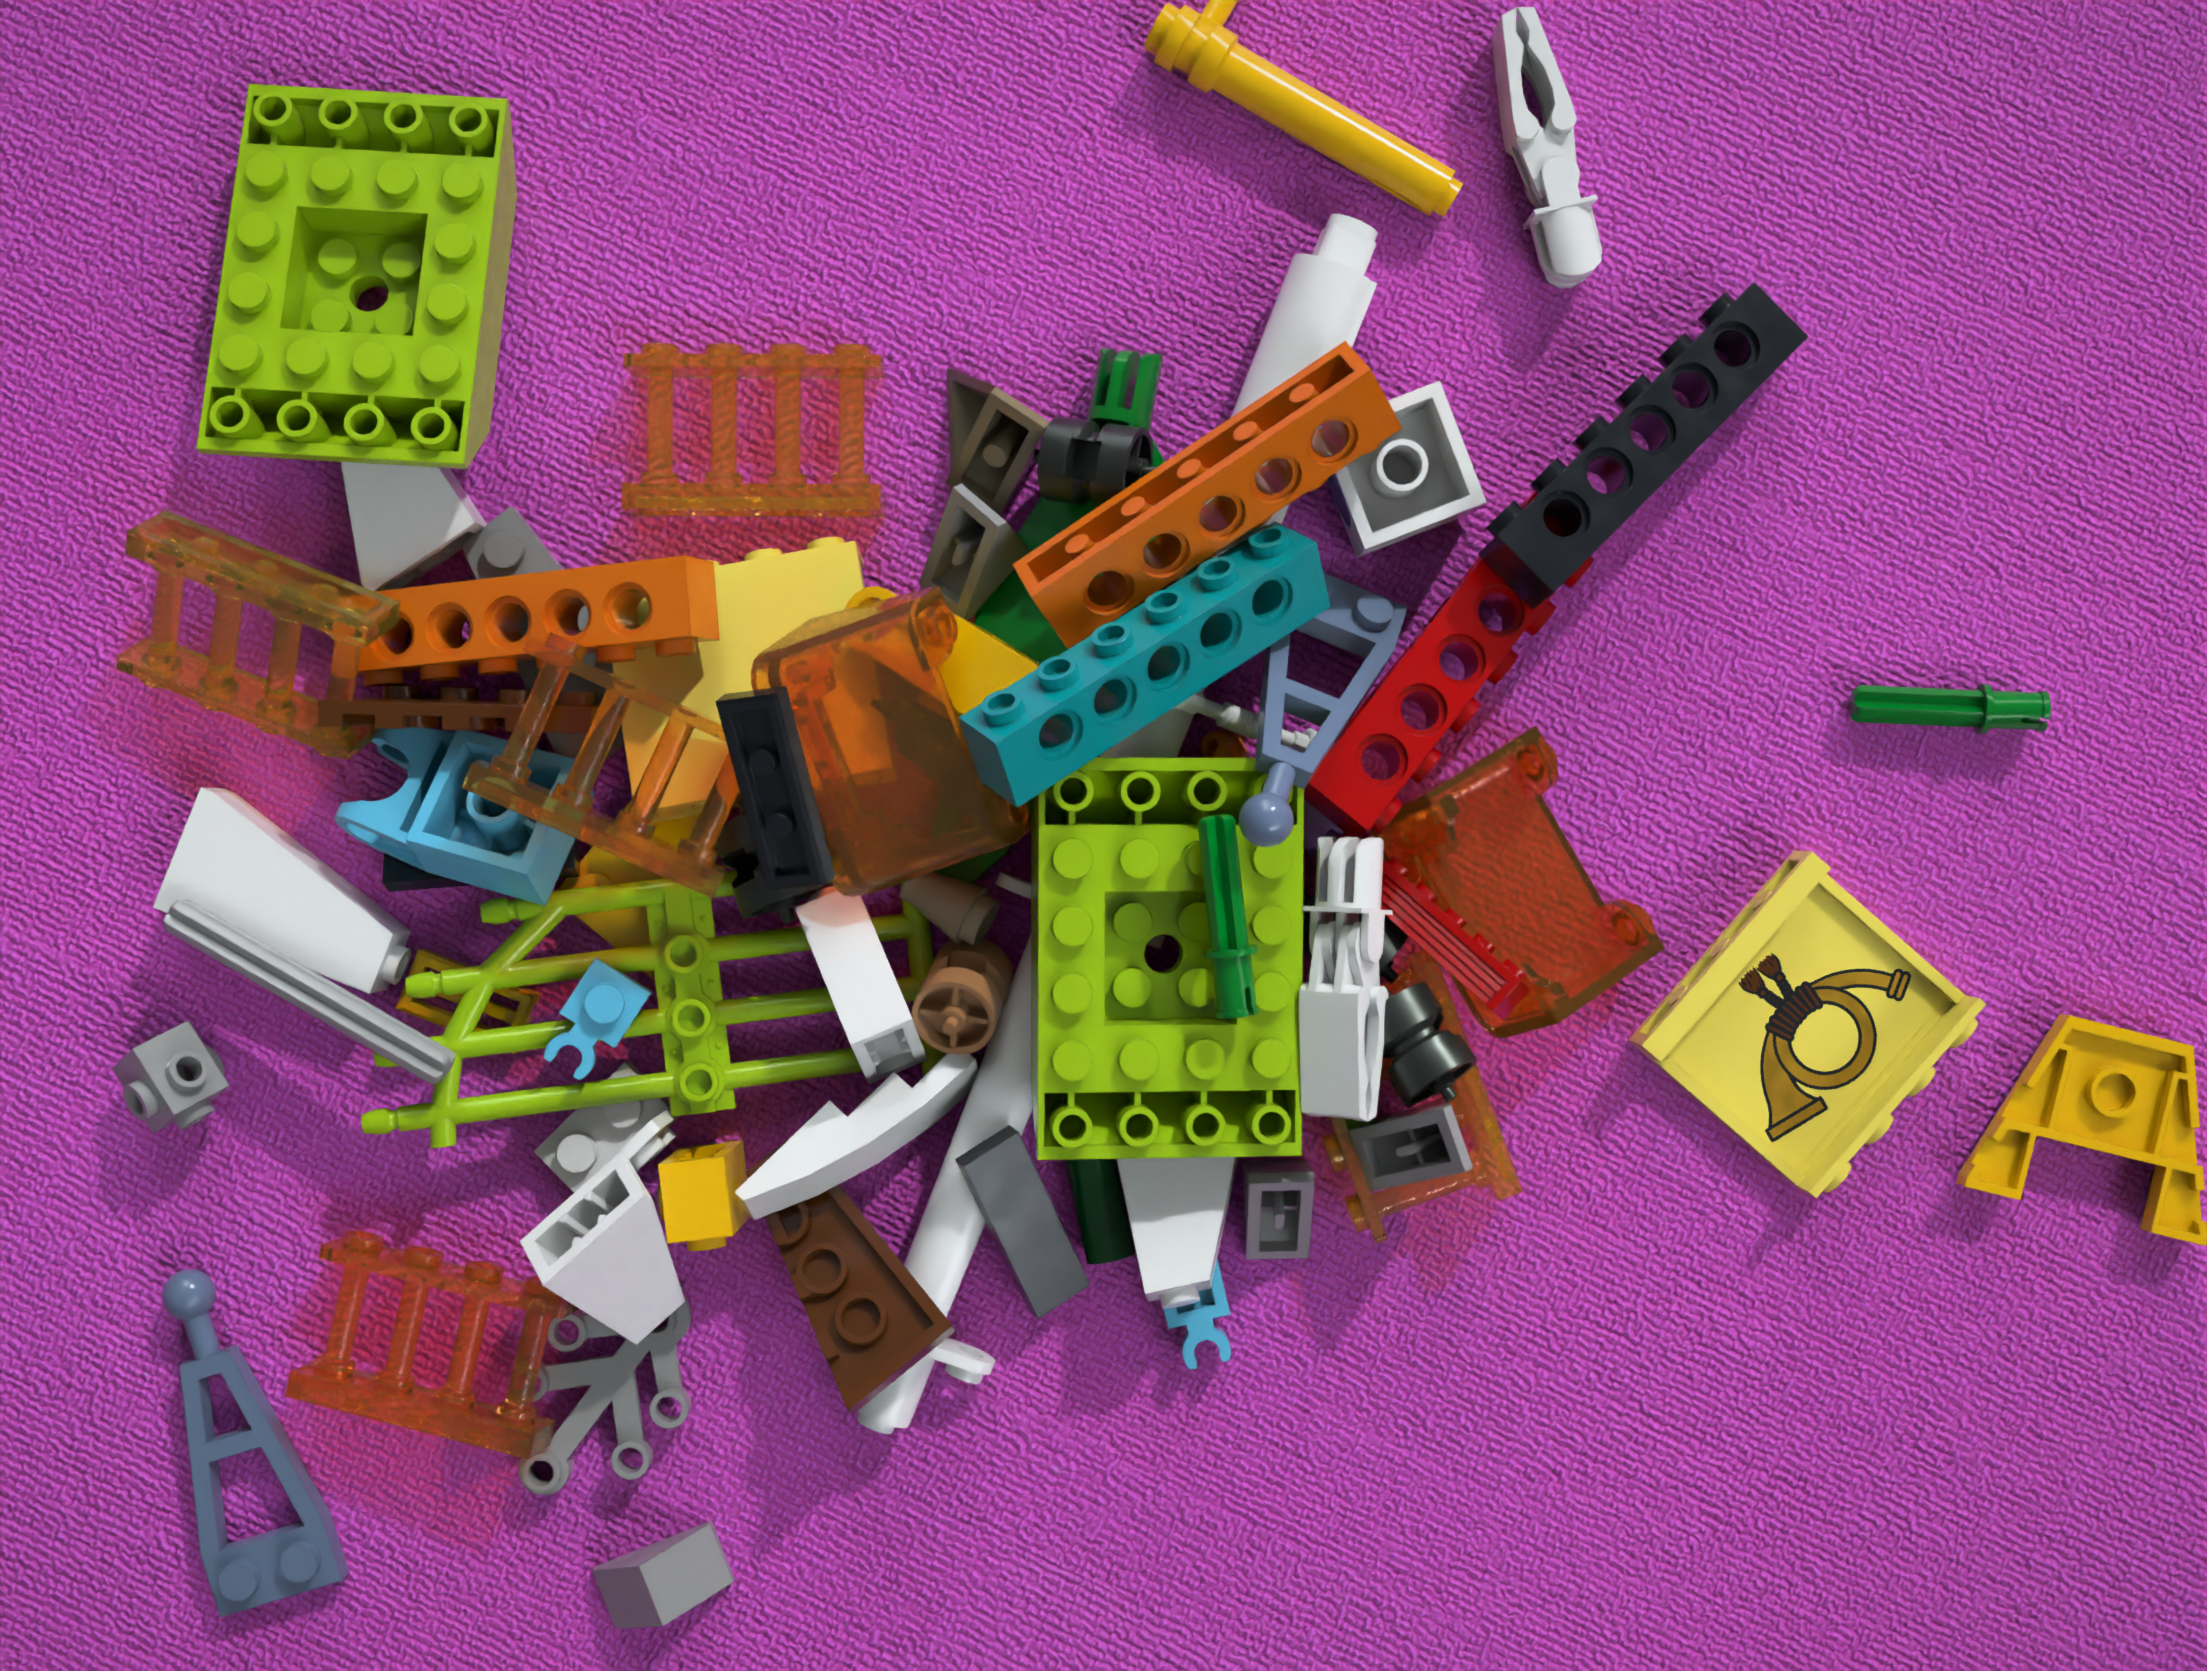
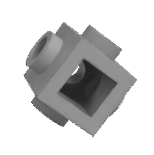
M189 1020L131 1049L112 1068L124 1087L123 1097L128 1109L137 1119L144 1120L152 1133L174 1122L179 1130L182 1131L205 1119L216 1111L211 1101L230 1086L224 1077V1067L218 1054L211 1047L202 1043Z

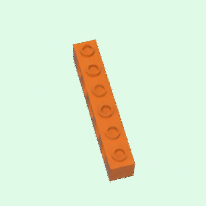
M1344 341L1012 565L1032 600L1065 646L1070 649L1091 636L1101 625L1113 622L1138 604L1145 602L1151 594L1162 590V588L1195 566H1199L1206 560L1213 558L1219 550L1249 530L1262 526L1273 514L1306 492L1319 488L1330 476L1360 456L1376 450L1384 440L1401 430L1402 426L1372 370L1349 344ZM1214 498L1211 502H1209L1208 504L1204 505L1207 501H1209L1210 499ZM1159 535L1157 538H1155L1154 540L1150 541L1153 537ZM1104 572V573L1101 574L1099 577L1094 578L1096 575H1098V574Z
M686 555L331 596L336 674L363 676L364 687H382L384 684L403 685V674L420 672L421 681L460 679V668L478 666V675L518 673L517 662L536 660L537 669L572 668L577 666L576 656L595 654L596 663L630 662L636 660L635 649L655 647L657 657L688 656L696 654V643L720 640L714 562ZM646 598L649 612L646 621L640 626L636 616L637 607L641 600ZM585 605L588 611V621L586 627L581 632L578 627V614ZM526 612L529 624L527 632L522 638L519 625L523 614ZM468 619L470 633L467 641L464 643L462 629ZM410 627L412 631V640L409 647L407 648L406 633Z

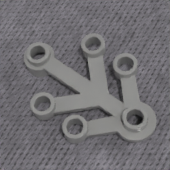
M685 1296V1302L668 1316V1325L664 1328H655L637 1345L626 1339L614 1355L544 1364L538 1360H528L513 1371L509 1379L510 1392L518 1401L524 1403H532L539 1400L547 1391L591 1385L551 1439L545 1438L535 1442L521 1457L518 1474L526 1489L534 1494L550 1495L564 1486L574 1470L572 1453L611 1401L618 1446L613 1451L611 1457L613 1470L618 1476L628 1480L637 1479L647 1471L653 1461V1449L644 1436L635 1369L650 1351L658 1393L650 1403V1416L662 1428L671 1429L681 1425L691 1410V1398L682 1385L677 1342L685 1336L691 1324V1308ZM574 1309L564 1310L550 1322L547 1330L550 1344L562 1352L576 1350L587 1338L620 1335L589 1314H583ZM570 1320L577 1325L579 1329L577 1340L568 1341L560 1335L559 1324L561 1321ZM531 1371L537 1374L541 1381L540 1389L537 1391L525 1389L521 1383L522 1372ZM664 1397L677 1399L681 1405V1414L675 1417L665 1415L660 1408L661 1399ZM626 1448L637 1449L643 1457V1464L639 1467L628 1466L623 1461L622 1451ZM540 1460L548 1462L553 1468V1478L549 1480L538 1478L533 1470L534 1462Z

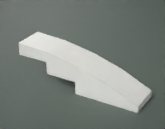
M948 1053L913 1088L893 1072L848 1117L829 1100L735 1191L745 1211L754 1220L818 1196L878 1164L933 1126L970 1093L979 1070L976 1059L970 1054L955 1055Z

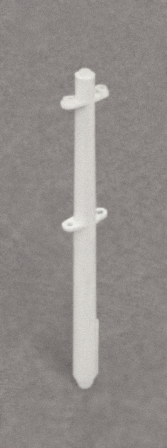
M1331 214L1326 227L1321 231L1313 254L1299 253L1293 256L1231 417L1344 341L1352 348L1378 284L1364 276L1376 247L1375 240L1378 232L1373 227L1350 216ZM1212 498V499H1210L1209 501H1207L1204 505H1206V504H1208L1209 502H1211L1214 498ZM1289 504L1273 514L1260 527L1270 525L1275 521L1282 524ZM1258 528L1249 530L1219 550L1213 558L1220 556L1246 540ZM1195 566L1194 568H1192L1191 570H1189L1188 572H1186L1185 574H1183L1182 576L1168 584L1166 588L1170 587L1171 585L1175 584L1187 575L1196 571L1199 566ZM1203 688L1199 692L1203 694L1205 688ZM1172 708L1102 753L1099 757L1177 758L1194 715ZM1003 872L999 873L996 885L1031 899L1030 882ZM1031 934L1011 983L1005 1006L988 1043L904 1263L907 1270L946 1318L986 1223L955 1159L1008 1125L1017 1130L1020 1136H1022L1033 1109L1031 1093ZM1155 936L1147 945L1160 949L1165 936ZM948 1337L857 1411L859 1412L857 1420L863 1426L883 1434H892L895 1427L907 1428L911 1423L935 1360L946 1363L945 1371L951 1376L968 1383L980 1384L983 1375L991 1374L995 1359L978 1348Z

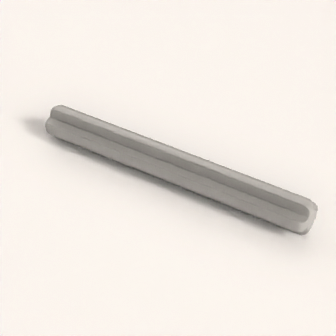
M177 900L165 916L163 927L166 932L430 1084L442 1082L452 1068L455 1054L450 1049L191 900Z

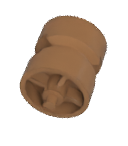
M983 939L977 946H973L965 941L957 945L953 940H950L940 948L912 1007V1019L917 1032L925 1042L939 1051L955 1055L973 1053L983 1048L989 1042L1005 1006L1014 978L1013 966L1005 952L996 944L986 939Z

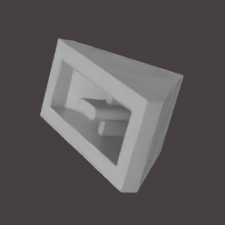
M961 483L952 488L919 584L949 611L968 620L972 618L1014 571L1015 568L1012 564L1030 553V549L1002 517Z
M1443 1097L1349 1130L1370 1192L1464 1173L1473 1169L1452 1106L1449 1102L1446 1103Z
M1243 1160L1246 1260L1309 1258L1315 1181L1314 1171L1307 1160Z
M712 1520L595 1566L592 1570L615 1629L665 1626L733 1583L735 1579Z

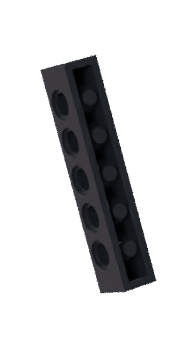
M1755 282L1737 299H1734L1727 291L1722 294L1697 319L1706 329L1694 341L1684 332L1656 360L1664 370L1652 382L1642 373L1614 401L1623 411L1610 424L1600 415L1572 442L1581 453L1567 466L1557 457L1529 485L1538 495L1524 509L1514 500L1486 527L1495 538L1478 555L1532 610L1552 595L1809 337ZM1715 349L1722 351L1728 357L1731 366L1719 360ZM1672 389L1681 392L1687 398L1690 408L1682 406L1675 399ZM1630 430L1638 432L1645 438L1649 451L1641 449L1633 442ZM1587 472L1598 475L1604 481L1607 493H1601L1591 486L1587 478ZM1543 514L1552 515L1560 521L1564 529V537L1557 536L1549 531L1545 525Z

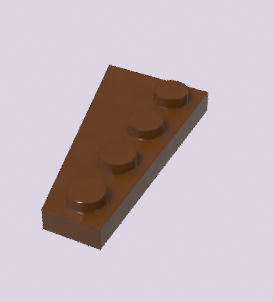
M384 684L382 685V696L318 700L319 727L375 724V728L404 729L440 727V724H442V730H496L498 726H504V731L592 734L621 731L619 705L596 704L595 691H556V702L537 701V689H497V700L479 699V687H439V698L422 697V685Z
M789 1139L746 1171L747 1177L752 1176ZM839 1184L818 1196L765 1216L774 1240L789 1270L798 1296L816 1333V1338L839 1387V1392L851 1416L955 1332L953 1325Z

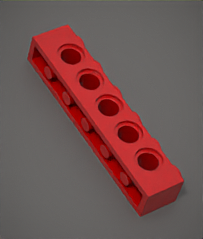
M1533 491L1520 506L1524 509L1538 494ZM1543 514L1545 525L1549 531L1557 536L1564 537V529L1560 521L1552 515ZM1479 556L1353 715L1305 787L1304 800L1350 837H1359L1369 831L1370 828L1378 834L1382 832L1403 806V803L1395 796L1408 779L1411 778L1417 784L1421 782L1442 756V753L1434 746L1448 728L1455 734L1459 733L1477 712L1481 704L1473 696L1483 683L1488 680L1493 685H1496L1516 662L1519 655L1511 648L1524 631L1533 637L1552 616L1557 606L1549 601L1552 595L1532 610ZM1590 556L1563 584L1570 589L1587 571L1594 558ZM1479 605H1489L1498 611L1502 619L1501 631L1491 630L1481 622L1478 613ZM1441 653H1451L1461 660L1465 671L1463 680H1454L1443 672L1440 666ZM1403 701L1414 702L1424 710L1426 715V727L1424 730L1413 729L1404 722L1401 715V704ZM1364 750L1376 751L1385 758L1388 765V774L1385 780L1374 779L1364 771L1361 763Z

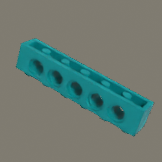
M1276 521L1270 525L1260 527L1253 531L1249 538L1220 556L1206 560L1196 571L1175 584L1151 594L1144 603L1113 622L1101 625L1091 636L1058 656L1046 659L1036 670L1004 690L988 695L981 704L958 717L980 781L1018 808L1330 608L1317 542Z

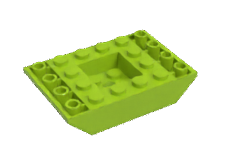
M263 84L248 85L196 447L201 454L467 469L490 432L517 201L511 110L508 99ZM383 287L388 290V298L379 309L362 311L357 308L359 296L368 288Z
M1096 757L1034 797L1031 820V1093L1037 1160L1302 1156L1299 990L1303 984L1304 789L1293 785L1287 800L1294 817L1293 828L1288 838L1281 844L1269 848L1259 847L1250 843L1240 830V810L1249 798L1262 792L1267 778V774L1254 769L1255 758ZM1220 814L1232 815L1235 819L1248 944L1257 945L1258 950L1257 953L1251 954L1256 1004L1259 1007V1013L1247 1017L1229 1019L1215 1017L1216 1001L1211 959L1204 958L1203 953L1204 950L1211 948L1198 822L1205 816ZM1162 934L1170 935L1179 946L1177 962L1165 971L1152 970L1147 965L1144 957L1147 943L1155 936Z

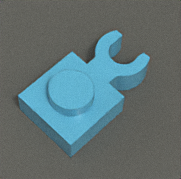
M596 957L559 1012V1014L574 1022V1026L570 1031L557 1035L549 1042L544 1052V1059L551 1062L563 1046H575L581 1052L582 1062L576 1069L573 1077L578 1080L583 1079L590 1073L596 1063L597 1052L595 1044L601 1039L615 1048L652 991Z
M1218 1260L1211 1288L1198 1291L1200 1301L1181 1307L1164 1309L1168 1329L1187 1325L1188 1331L1182 1340V1355L1186 1366L1190 1370L1197 1368L1194 1349L1199 1342L1204 1340L1213 1341L1218 1346L1222 1362L1230 1360L1231 1348L1228 1337L1219 1326L1213 1323V1318L1230 1315Z

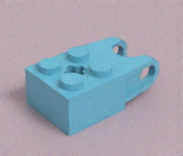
M377 728L371 742L377 746L379 754L398 764L408 772L407 779L395 794L386 799L341 803L334 816V820L340 828L360 842L428 873L546 906L595 795L579 760L472 730L451 732L430 728Z

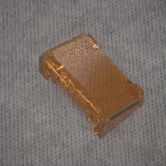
M939 586L811 618L763 650L753 661L751 668V685L753 690L787 686L835 872V877L831 881L835 888L844 896L854 897L871 894L1018 842L1032 828L1028 819L1027 803L1017 808L983 784L979 779L964 732L938 668L952 653L958 636L955 616L946 606Z
M1537 726L1519 733L1402 801L1403 806L1379 834L1371 828L1372 837L1384 840L1383 859L1386 862L1392 857L1410 872L1405 878L1414 887L1421 881L1438 897L1434 904L1443 912L1448 907L1453 909L1467 922L1462 928L1472 938L1479 932L1497 948L1492 955L1498 961L1503 963L1508 958L1526 974L1521 981L1530 989V992L1502 1020L1449 973L1480 1026L1498 1038H1507L1559 1024L1665 949L1654 929L1653 921L1645 909L1625 899L1602 901L1544 801L1542 794L1550 790L1557 783L1559 776L1558 760L1553 748L1544 740Z

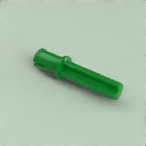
M1979 684L1976 690L1859 685L1851 693L1849 709L1851 719L1855 722L1973 727L1976 734H1986L1989 728L2045 732L2048 723L2047 721H2041L2040 718L2050 719L2051 702L2047 691H1993L1989 684Z
M1228 814L1205 816L1198 822V833L1211 948L1204 950L1203 953L1204 958L1211 959L1216 1001L1215 1017L1229 1019L1256 1015L1259 1013V1007L1256 1004L1251 954L1257 953L1258 950L1257 945L1248 944L1235 819L1232 815Z

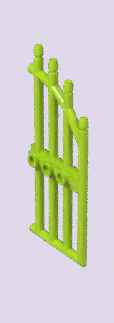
M921 848L831 858L835 877L828 884L899 876L901 890L910 871L918 864L923 867ZM736 870L553 891L546 906L518 898L510 900L507 897L494 898L481 903L480 911L483 923L503 924L510 923L512 919L524 922L479 966L442 970L439 974H435L433 971L421 972L409 976L405 980L408 997L431 998L436 997L438 993H443L445 996L463 994L443 1035L429 1037L453 1051L455 1061L452 1068L442 1082H437L433 1085L431 1102L398 1106L396 1110H390L389 1108L374 1109L362 1114L361 1124L363 1133L374 1135L389 1134L395 1129L405 1132L430 1128V1148H442L456 1145V1125L666 1097H669L671 1117L688 1114L694 1115L736 1108L735 1088L863 1071L852 1048L731 1063L726 1025L835 1012L836 1008L827 987L723 1000L719 962L812 950L802 926L715 936L711 898L734 896L731 883L736 878L737 872ZM902 900L903 914L870 917L880 942L906 939L911 976L896 978L905 1002H913L927 977L934 961L930 920L910 903ZM646 906L650 945L523 960L566 916ZM596 957L622 973L654 970L658 1008L640 1010L622 1038L661 1034L666 1072L458 1098L464 1058L543 1049L547 1047L553 1038L563 1032L570 1031L575 1024L567 1019L474 1031L495 989L582 979ZM919 1035L928 1060L916 1065L921 1064L924 1077L946 1054L930 1046ZM373 1051L376 1066L386 1068L400 1067Z

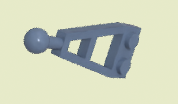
M1323 573L1331 607L1295 630L1366 658L1340 699L1287 678L1290 633L1264 650L1254 769L1267 774V778L1262 792L1249 798L1242 806L1239 814L1240 830L1250 843L1259 847L1269 848L1281 844L1290 835L1294 824V817L1287 800L1292 786L1295 785L1305 789L1381 675L1394 652L1408 609L1407 606ZM1284 712L1321 726L1304 753L1281 745Z
M185 1269L175 1273L167 1280L162 1291V1302L164 1308L171 1316L183 1320L194 1354V1358L188 1359L179 1367L201 1559L219 1615L223 1617L340 1582L347 1576L349 1569L331 1513L239 1347L234 1345L224 1349L220 1348L209 1314V1310L212 1308L216 1298V1289L212 1279L200 1270ZM221 1373L249 1426L215 1436L208 1377ZM261 1447L297 1511L301 1522L228 1543L218 1460Z

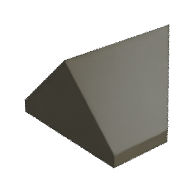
M947 368L950 474L945 483L952 488L962 483L1000 516L1035 464L1033 460L1034 452L1040 450L1043 435L1050 422L998 387Z

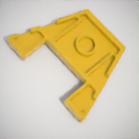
M2060 1013L1961 1168L1956 1183L1964 1187L2021 1200L2037 1136L2155 1164L2140 1229L2206 1246L2207 1222L2202 1220L2200 1191L2205 1190L2203 1166L2197 1165L2195 1128L2200 1127L2194 1046Z

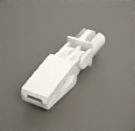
M1516 7L1501 16L1491 35L1502 138L1505 151L1510 156H1513L1524 182L1525 194L1535 208L1523 224V229H1531L1539 264L1545 273L1546 280L1557 288H1572L1581 284L1602 260V247L1592 209L1593 204L1598 198L1597 194L1584 198L1580 196L1578 188L1580 170L1576 161L1574 125L1577 118L1535 7ZM1521 70L1532 84L1541 106L1542 127L1539 125L1537 118L1527 108L1523 95Z
M1321 836L1318 838L1315 906H1302V911H1310L1309 950L1312 955L1309 982L1303 983L1299 990L1301 1112L1309 1116L1347 1118L1368 1122L1377 1115L1384 1049L1385 1004L1388 999L1387 988L1380 986L1379 959L1383 953L1385 915H1393V910H1381L1384 840L1381 838L1368 837L1362 840L1358 837H1342L1337 839L1334 836ZM1334 912L1336 913V920H1335V921H1333ZM1359 914H1362L1361 922H1359Z

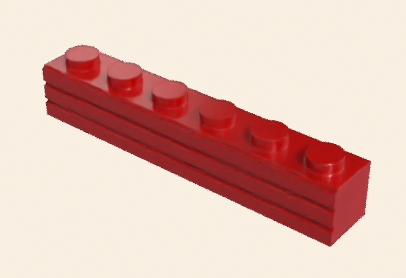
M1344 833L1342 837H1350V836H1349L1348 834ZM1364 833L1360 837V839L1362 840L1368 838L1369 836L1366 833ZM1392 857L1388 862L1383 859L1381 910H1393V915L1386 916L1499 1018L1504 1020L1511 1010L1530 992V989L1521 981L1526 974L1508 958L1503 963L1498 961L1492 955L1497 948L1479 932L1472 938L1462 928L1467 922L1453 909L1448 907L1444 912L1434 904L1438 897L1421 881L1414 887L1405 878L1410 872Z

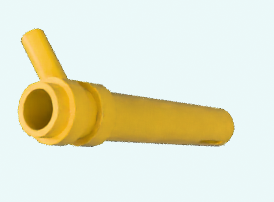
M1209 0L1201 14L1187 5H1184L1181 10L1170 3L1164 6L1153 24L1143 47L1144 50L1155 56V64L1170 73L1175 68L1189 76L1187 82L1207 94L1212 90L1216 91L1427 216H1430L1432 211L1442 217L1445 216L1463 185L1462 182L1453 178L1456 171L1238 44V35L1223 26L1239 0Z

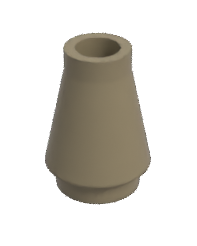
M919 864L910 871L899 894L902 900L914 906L957 945L965 941L973 946H977L992 926L1000 906L998 900L989 896V888L930 871Z

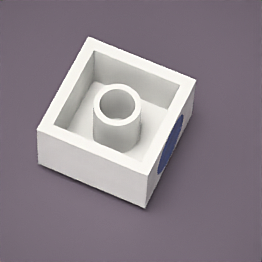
M1440 381L1388 400L1402 429L1384 440L1376 450L1360 456L1327 479L1357 558L1472 514L1487 503Z

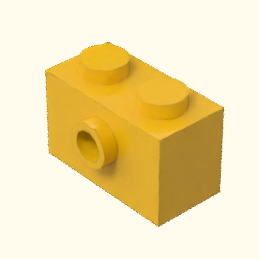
M743 1140L680 1147L658 1164L660 1178L658 1206L661 1219L665 1221L667 1244L686 1241L687 1251H705L726 1246V1237L735 1235L750 1217L735 1194V1191L747 1180Z

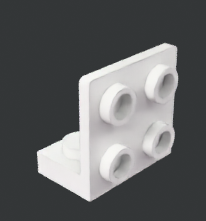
M628 1060L608 1079L644 1074ZM667 1098L576 1109L534 1152L575 1193L619 1153L625 1155L635 1171L638 1172L674 1140L677 1135L669 1126L680 1116L671 1117L670 1101Z

